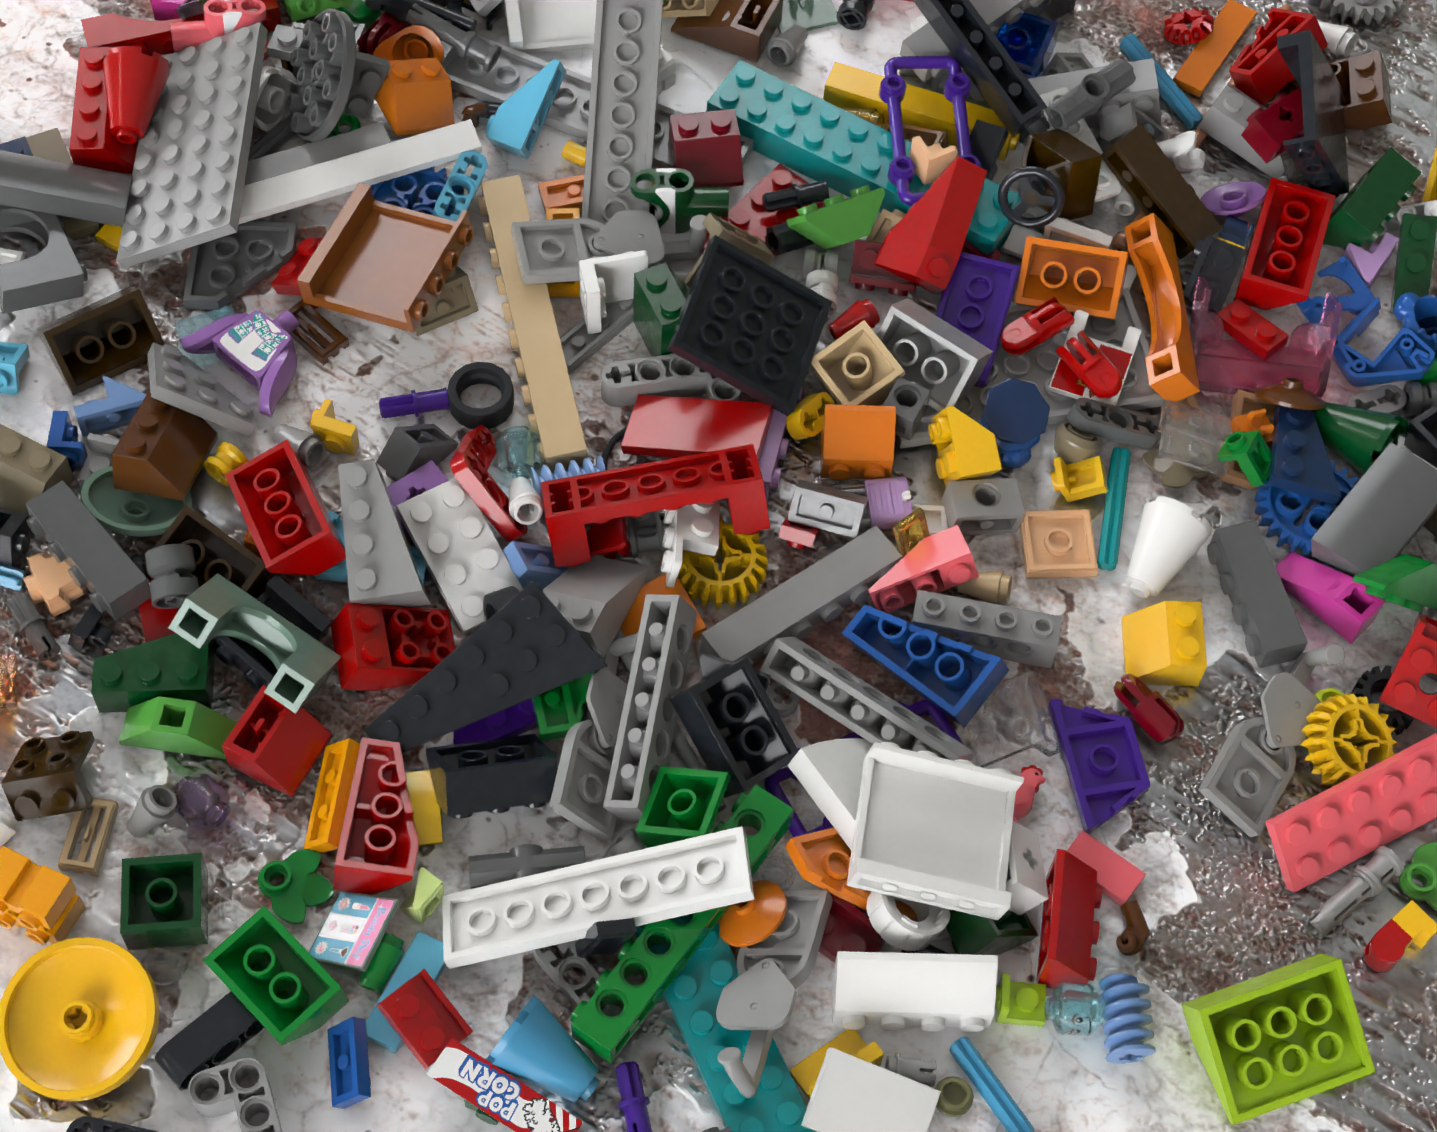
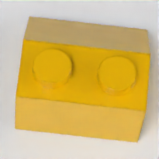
M1163 601L1122 617L1121 627L1125 674L1135 675L1145 685L1199 686L1207 668L1201 602Z

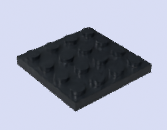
M714 235L707 245L667 350L764 404L772 405L773 409L789 416L797 404L832 301Z

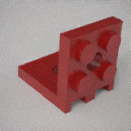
M1419 612L1413 623V633L1379 701L1437 728V692L1426 693L1419 686V681L1423 675L1427 673L1437 675V620Z

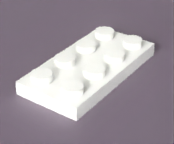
M456 478L396 506L398 515L463 635L482 626L486 622L483 610V599L486 594L509 586H514L520 592L523 590L479 507Z

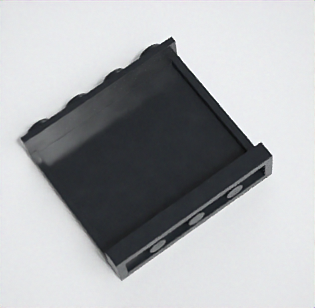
M1310 30L1277 37L1278 50L1301 88L1304 137L1283 141V145L1311 189L1336 195L1335 198H1337L1341 194L1349 193L1342 87Z

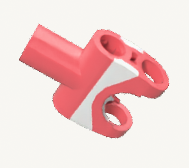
M261 0L207 1L203 7L205 20L170 23L174 52H180L189 46L196 47L214 37H220L242 27H248L263 21L267 15L265 3ZM248 9H257V10H259V11H256V12H248V11H246V10H248ZM267 40L265 45L263 61H265L269 57L267 53V46L269 42Z

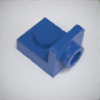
M53 411L47 447L66 456L70 468H75L76 466L83 467L88 454L84 443L77 442V426L72 425L68 411Z

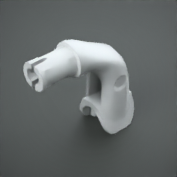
M1186 131L1176 136V138L1157 142V145L1164 154L1173 161L1178 171L1191 172L1199 170L1204 166L1206 155L1202 149L1196 148L1197 134L1195 131ZM1120 183L1122 191L1116 196L1114 208L1117 214L1130 216L1134 213L1135 201Z

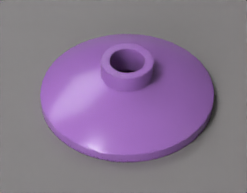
M1231 182L1207 191L1200 200L1214 215H1226L1227 218L1231 215L1238 218L1243 216L1245 211L1258 206L1264 201L1266 189L1263 185L1256 182Z

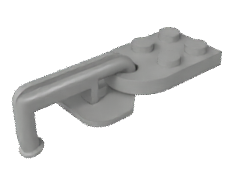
M644 210L618 211L605 225L592 219L573 218L512 222L511 227L523 285L580 281V260L618 255L628 251H647L648 266H655L660 262L693 260L702 254L708 231L702 224L706 216L696 215L690 221L692 229L690 240L663 242L656 218Z
M638 632L614 640L605 657L601 658L608 666L592 674L586 695L587 706L582 722L573 725L567 732L549 805V808L601 842L613 838L617 819L614 814L603 807L628 686L627 683L615 674L619 656L635 651Z
M1333 643L1326 647L1302 653L1298 656L1289 673L1280 672L1271 677L1261 695L1264 717L1244 720L1232 729L1198 789L1249 837L1260 836L1266 825L1265 821L1271 816L1294 773L1296 765L1294 746H1299L1304 740L1308 739L1301 731L1306 725H1309L1305 717L1314 712V707L1321 701L1305 687V684L1315 666L1326 663L1338 665L1343 662L1345 651L1339 644Z
M783 890L787 898V912L781 925L765 940L751 946L740 947L736 963L740 976L727 984L722 990L716 1009V1018L720 1025L729 1030H751L743 1061L740 1059L742 1053L737 1047L725 1048L717 1057L719 1063L724 1066L728 1076L744 1097L751 1098L756 1095L774 1031L789 1020L797 996L796 989L807 980L815 966L833 901L828 890Z

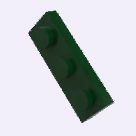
M1404 213L1401 217L1390 309L1391 314H1394L1396 301L1404 293L1412 292L1418 297L1429 295L1437 230V217Z

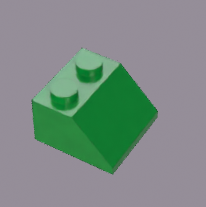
M660 766L636 828V833L647 848L710 834L731 776L728 772Z

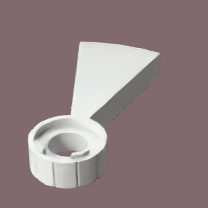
M849 738L823 741L803 747L787 766L852 851L864 758L873 744L866 739ZM872 891L867 899L866 909L872 927L887 943L902 950L916 951L926 948L941 933L950 920V909ZM895 901H901L910 906L916 913L918 922L909 919L905 915L903 916L897 909Z

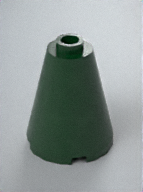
M1325 402L1322 409L1313 410L1324 445L1363 475L1390 442L1397 445L1399 436L1406 438L1408 433V420L1398 415Z

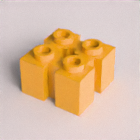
M2 845L0 848V925L8 929H12L14 925L19 928L22 926L27 929L25 935L41 945H46L47 942L54 944L65 940L86 908L81 897L75 894L77 889L72 879L45 865L41 867L31 862L30 858Z

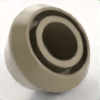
M1065 422L1055 429L1054 451L1058 454L1057 457L1061 456L1066 465L1089 459L1100 448L1097 436L1077 430L1070 422Z

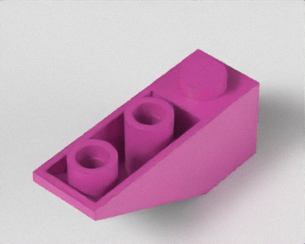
M1290 552L1275 566L1285 590L1350 644L1374 622L1385 602L1381 598L1364 593L1366 586L1354 582V577L1296 553Z

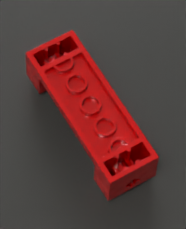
M753 444L541 482L545 518L555 568L561 566L575 567L583 562L591 561L586 530L587 523L601 524L611 519L625 516L640 517L648 512L664 509L678 510L683 506L697 503L711 504L724 498L734 535L742 533L755 534L760 530L770 529L763 477Z

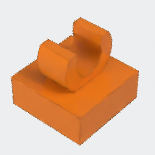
M1265 408L1235 416L1229 423L1233 432L1259 430L1267 446H1272L1274 426L1270 423Z

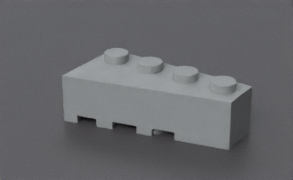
M375 460L338 464L350 603L401 607L431 605L384 477Z

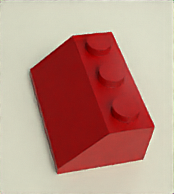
M1057 849L1046 876L1049 899L1043 902L1036 983L1046 984V988L1083 993L1088 981H1094L1096 975L1097 958L1091 957L1092 944H1097L1100 922L1093 920L1094 908L1099 909L1101 905L1102 886L1096 885L1097 871L1062 849Z

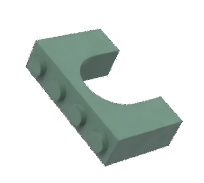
M216 574L185 599L168 627L199 649L216 636H230L245 641L260 650L273 662L277 669V673L264 693L295 714L324 685L341 659L340 655L219 574Z

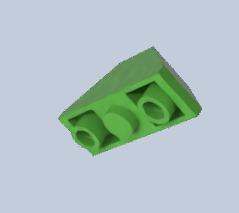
M865 185L851 190V197L845 200L843 194L823 200L825 207L818 209L817 204L814 203L797 209L799 216L786 220L788 227L824 249L843 245L868 236L871 233L885 196L884 187L870 191L869 185Z
M159 696L128 708L119 744L226 759L222 745L237 722L196 701Z

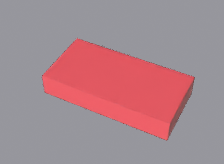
M1084 830L1081 831L1067 850V852L1097 871L1096 885L1102 886V893L1121 906L1129 900L1145 878L1146 873Z

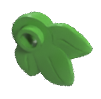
M1430 842L1419 846L1415 850L1412 864L1407 865L1404 872L1399 876V885L1404 894L1409 898L1418 901L1425 900L1436 911L1437 842ZM1412 879L1421 881L1423 888L1415 885Z

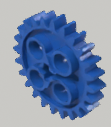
M430 167L370 186L376 201L432 215L435 204L449 177H447L446 168L435 172V167ZM459 185L451 187L456 194L467 195L464 194V187ZM449 204V207L444 215L450 217V215L453 214L455 206Z
M1332 460L1330 464L1341 494V498L1336 504L1338 506L1357 484L1359 478L1353 477L1348 479L1346 477L1348 468L1345 467L1337 471L1335 470L1336 461ZM1268 477L1264 485L1258 486V491L1254 498V501L1258 503L1254 513L1262 515L1258 525L1263 527L1269 526L1266 537L1277 536L1279 538L1276 544L1278 548L1288 544L1290 545L1289 553H1295L1299 549L1302 550V556L1307 558L1310 552H1312L1311 538L1318 531L1313 527L1319 529L1337 507L1321 501L1320 504H1316L1299 526H1295L1294 524L1302 518L1305 510H1309L1317 500L1269 485Z

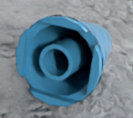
M534 995L486 1058L487 1061L506 1073L574 1103L579 1097L586 1101L600 1083V1080L595 1077L599 1069L542 1001Z

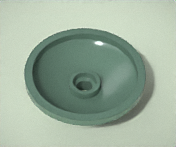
M112 466L102 468L90 475L81 489V502L103 528L126 537L147 538L162 535L185 505H188L190 508L192 506L190 491L185 500L182 501L114 489Z

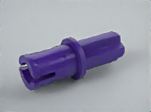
M446 387L418 393L414 389L411 390V394L379 399V409L382 418L411 414L419 417V413L450 410Z
M635 1061L621 1063L615 1069L621 1097L618 1108L624 1112L627 1132H652L647 1105L650 1104V1098L645 1097L639 1065Z

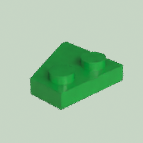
M594 672L532 698L540 741L564 738L573 725L582 722L587 706L586 695L588 686Z

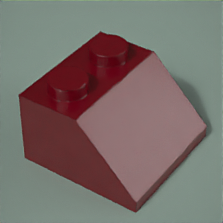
M735 109L670 115L669 145L674 168L689 171L694 178V187L743 186L741 142Z

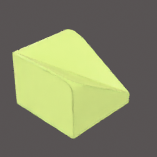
M421 867L416 889L401 904L400 910L419 925L423 924L442 902V896L445 895L443 882Z

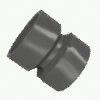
M168 544L155 547L145 553L148 576L154 579L149 583L152 606L161 609L181 608L185 599L199 588L198 578L191 574L196 570L193 547L186 544Z

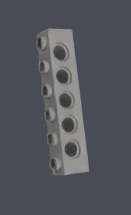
M646 594L603 805L609 812L626 822L640 821L660 766H668L677 720V712L670 699L682 692L697 611L680 595Z
M795 636L776 638L760 671L771 675L772 679L872 744L874 742H892L898 744L902 749L915 752L930 751L937 754L940 758L953 761L959 759L971 761L975 754L974 751Z

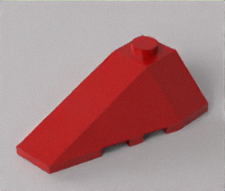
M957 156L931 184L928 191L918 202L911 206L908 213L899 223L894 225L887 233L874 264L931 293L945 291L959 260L987 170Z
M362 737L334 865V890L375 895L413 880L419 840L413 820V809L407 789V778L400 743Z

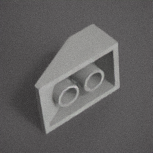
M595 555L591 556V561L583 562L578 566L570 567L544 588L543 592L601 658H604L648 577L650 569L647 566Z

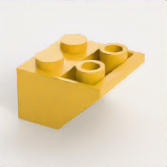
M954 406L945 407L931 418L932 424L928 425L929 438L932 445L936 444L939 458L935 460L936 471L939 479L944 480L945 487H947L949 481L964 479L983 480L1002 469L995 435Z

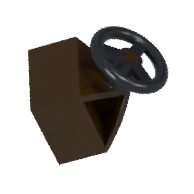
M1060 129L1030 135L1023 153L1021 168L1010 172L999 186L998 203L1002 213L1012 223L1025 228L1046 226L1057 217L1074 220L1092 215L1103 155L1068 132H1063ZM1017 180V191L1021 199L1015 208L1012 209L1008 202V191L1010 186ZM1036 206L1047 212V214L1038 218L1022 216L1029 208Z

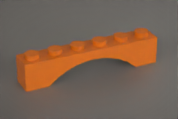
M1152 213L1124 226L1128 253L1140 279L1150 316L1151 345L1145 357L1149 385L1170 405L1200 392L1173 233L1155 213Z

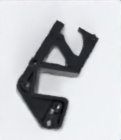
M365 0V5L368 8L377 12L385 11L397 16L398 20L406 22L408 11L410 9L414 11L412 5L417 3L422 8L445 21H451L452 25L465 32L474 31L476 28L477 20L463 14L461 9L463 7L477 13L470 0ZM493 9L486 17H483L486 21V30H492L493 23L502 17V12Z

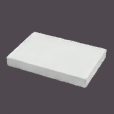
M828 1048L801 1126L816 1132H928L941 1091L837 1049Z

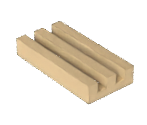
M92 797L91 807H93L77 860H72V856L87 810L74 812L58 862V867L61 871L68 872V869H71L75 873L83 874V872H89L91 876L98 877L119 809L117 801ZM106 809L90 862H87L102 810Z

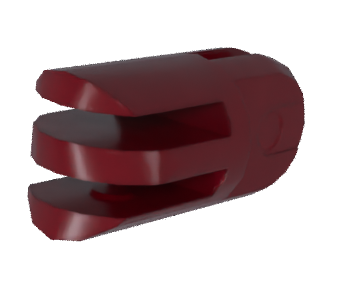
M384 12L357 40L356 45H359V52L373 55L375 49L383 41L402 29L412 26V24L397 19V16Z
M1127 673L1120 677L1122 683L1117 681L1113 687L1115 695L1132 712L1130 717L1152 739L1160 742L1175 739L1182 734L1184 721L1157 691L1152 692L1133 674Z

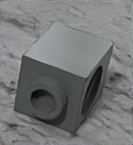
M898 377L883 406H896L895 435L911 440L927 410L931 390L924 388L917 382L907 381Z

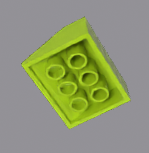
M1318 954L1181 1004L1193 1045L1223 1109L1233 1125L1375 1072L1340 958Z

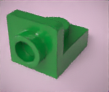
M1238 431L1228 435L1217 454L1220 462L1237 460L1251 486L1264 485L1270 474L1271 451L1260 431Z

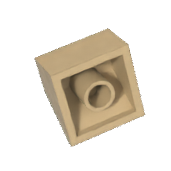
M865 320L813 356L810 364L814 376L837 405L881 406L887 399L898 377L902 378L905 375V370Z

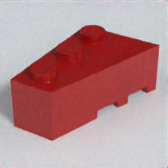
M1271 7L1267 13L1270 19L1264 27L1258 26L1255 31L1257 38L1252 45L1244 47L1229 70L1236 87L1261 105H1265L1273 100L1275 95L1287 83L1295 79L1278 50L1277 37L1310 30L1322 51L1328 46L1315 15Z

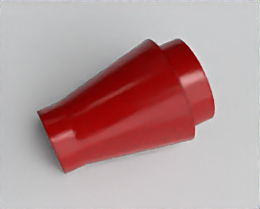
M865 299L862 302L857 300L827 326L831 336L836 341L864 320L871 328H874L880 322V317L869 299Z

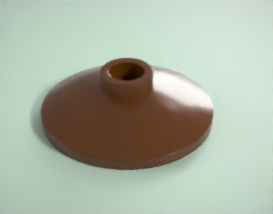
M1284 377L1282 384H1269L1255 389L1256 397L1279 406L1303 410H1318L1324 408L1325 401L1317 394L1303 388L1304 381L1297 378Z

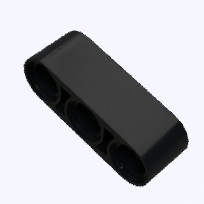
M229 992L165 1043L156 1053L155 1061L179 1090H186L195 1074L220 1065L265 1027L232 992Z

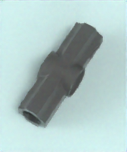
M1117 58L1097 73L1086 75L1078 86L1048 105L1045 110L1048 122L1054 129H1060L1064 132L1085 116L1096 114L1104 103L1135 82L1136 77L1132 65L1127 60Z
M523 844L513 847L509 853L468 856L470 888L474 889L586 863L584 846L543 849L536 844Z

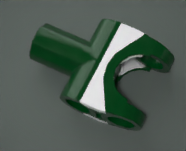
M645 169L638 171L631 178V193L638 199L650 202L649 213L653 214L656 218L660 233H685L691 229L690 221L696 215H705L707 217L710 212L718 217H729V188L694 187L693 175L685 169ZM643 180L651 181L654 184L648 189H640L636 186L638 182Z

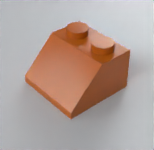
M438 58L389 61L391 68L381 88H378L375 100L396 136L421 134L455 124L451 79Z
M825 404L820 439V478H831L838 481L847 478H890L894 461L896 406Z

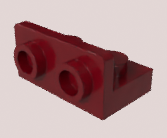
M860 239L855 240L849 282L855 283L856 289L875 291V286L889 288L888 294L897 296H908V291H916V284L874 264L883 243Z
M830 893L833 901L819 952L834 963L838 951L879 952L884 946L885 940L872 927L868 914H864L853 904Z

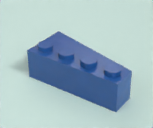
M865 604L842 632L853 647L963 728L966 727L1009 672V668L1003 659L990 653L986 654L974 649L970 645L950 640L926 628L922 629L908 623L906 620Z

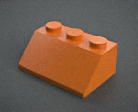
M1027 236L1014 303L1038 307L1052 297H1055L1070 313L1082 310L1089 313V316L1115 320L1127 272L1128 252Z

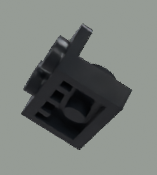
M1207 235L1205 241L1199 239L1191 257L1197 260L1192 273L1185 271L1181 281L1184 299L1217 312L1222 310L1246 249Z

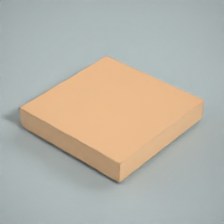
M1090 509L1025 511L1026 514L1019 528L1026 579L1097 576L1099 570Z

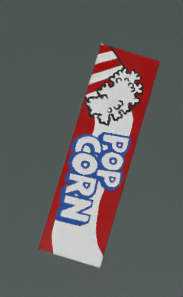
M453 1038L426 1074L514 1132H577L583 1124V1121Z

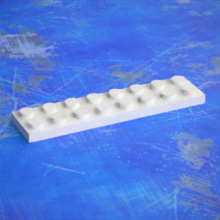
M743 826L442 896L444 962L448 969L583 939L586 936L587 930L595 922L634 918L636 927L754 900L747 838Z

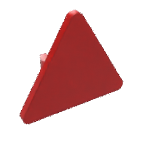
M625 517L614 518L606 523H595L587 532L591 556L603 554L605 558L615 559L618 552L623 558L627 557L631 544L627 540Z

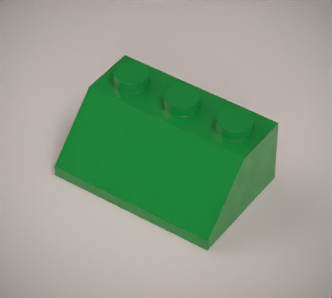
M265 906L258 910L203 959L205 964L281 1046L320 1029L349 1002L342 987Z

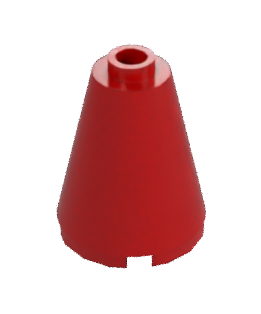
M119 46L109 49L108 55H104L103 69L110 132L122 143L133 144L144 138L167 83L171 66L168 60L159 53L153 51V55L149 56L142 54L141 47Z

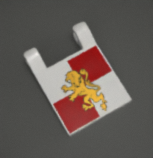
M1076 310L1074 324L1070 326L1064 343V347L1068 351L1066 342L1072 337L1078 340L1077 333L1081 330L1084 332L1089 317V313ZM1132 326L1128 327L1122 347L1090 338L1119 370L1122 376V387L1141 334L1140 329ZM1060 357L1048 388L1049 391L1074 399L1088 398L1116 406L1121 393L1120 390L1116 396L1110 399H1102L1095 396Z

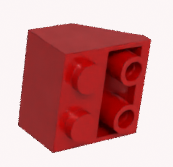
M263 685L223 743L222 748L229 766L293 797L331 740L332 733L303 707L295 714L264 693L267 687Z

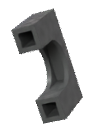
M0 205V233L11 231L26 233L38 239L45 246L40 253L33 257L0 264V309L2 313L5 314L82 297L83 284L88 280L87 270L82 261L78 262L76 258V249L72 238L66 237L64 233L62 216Z

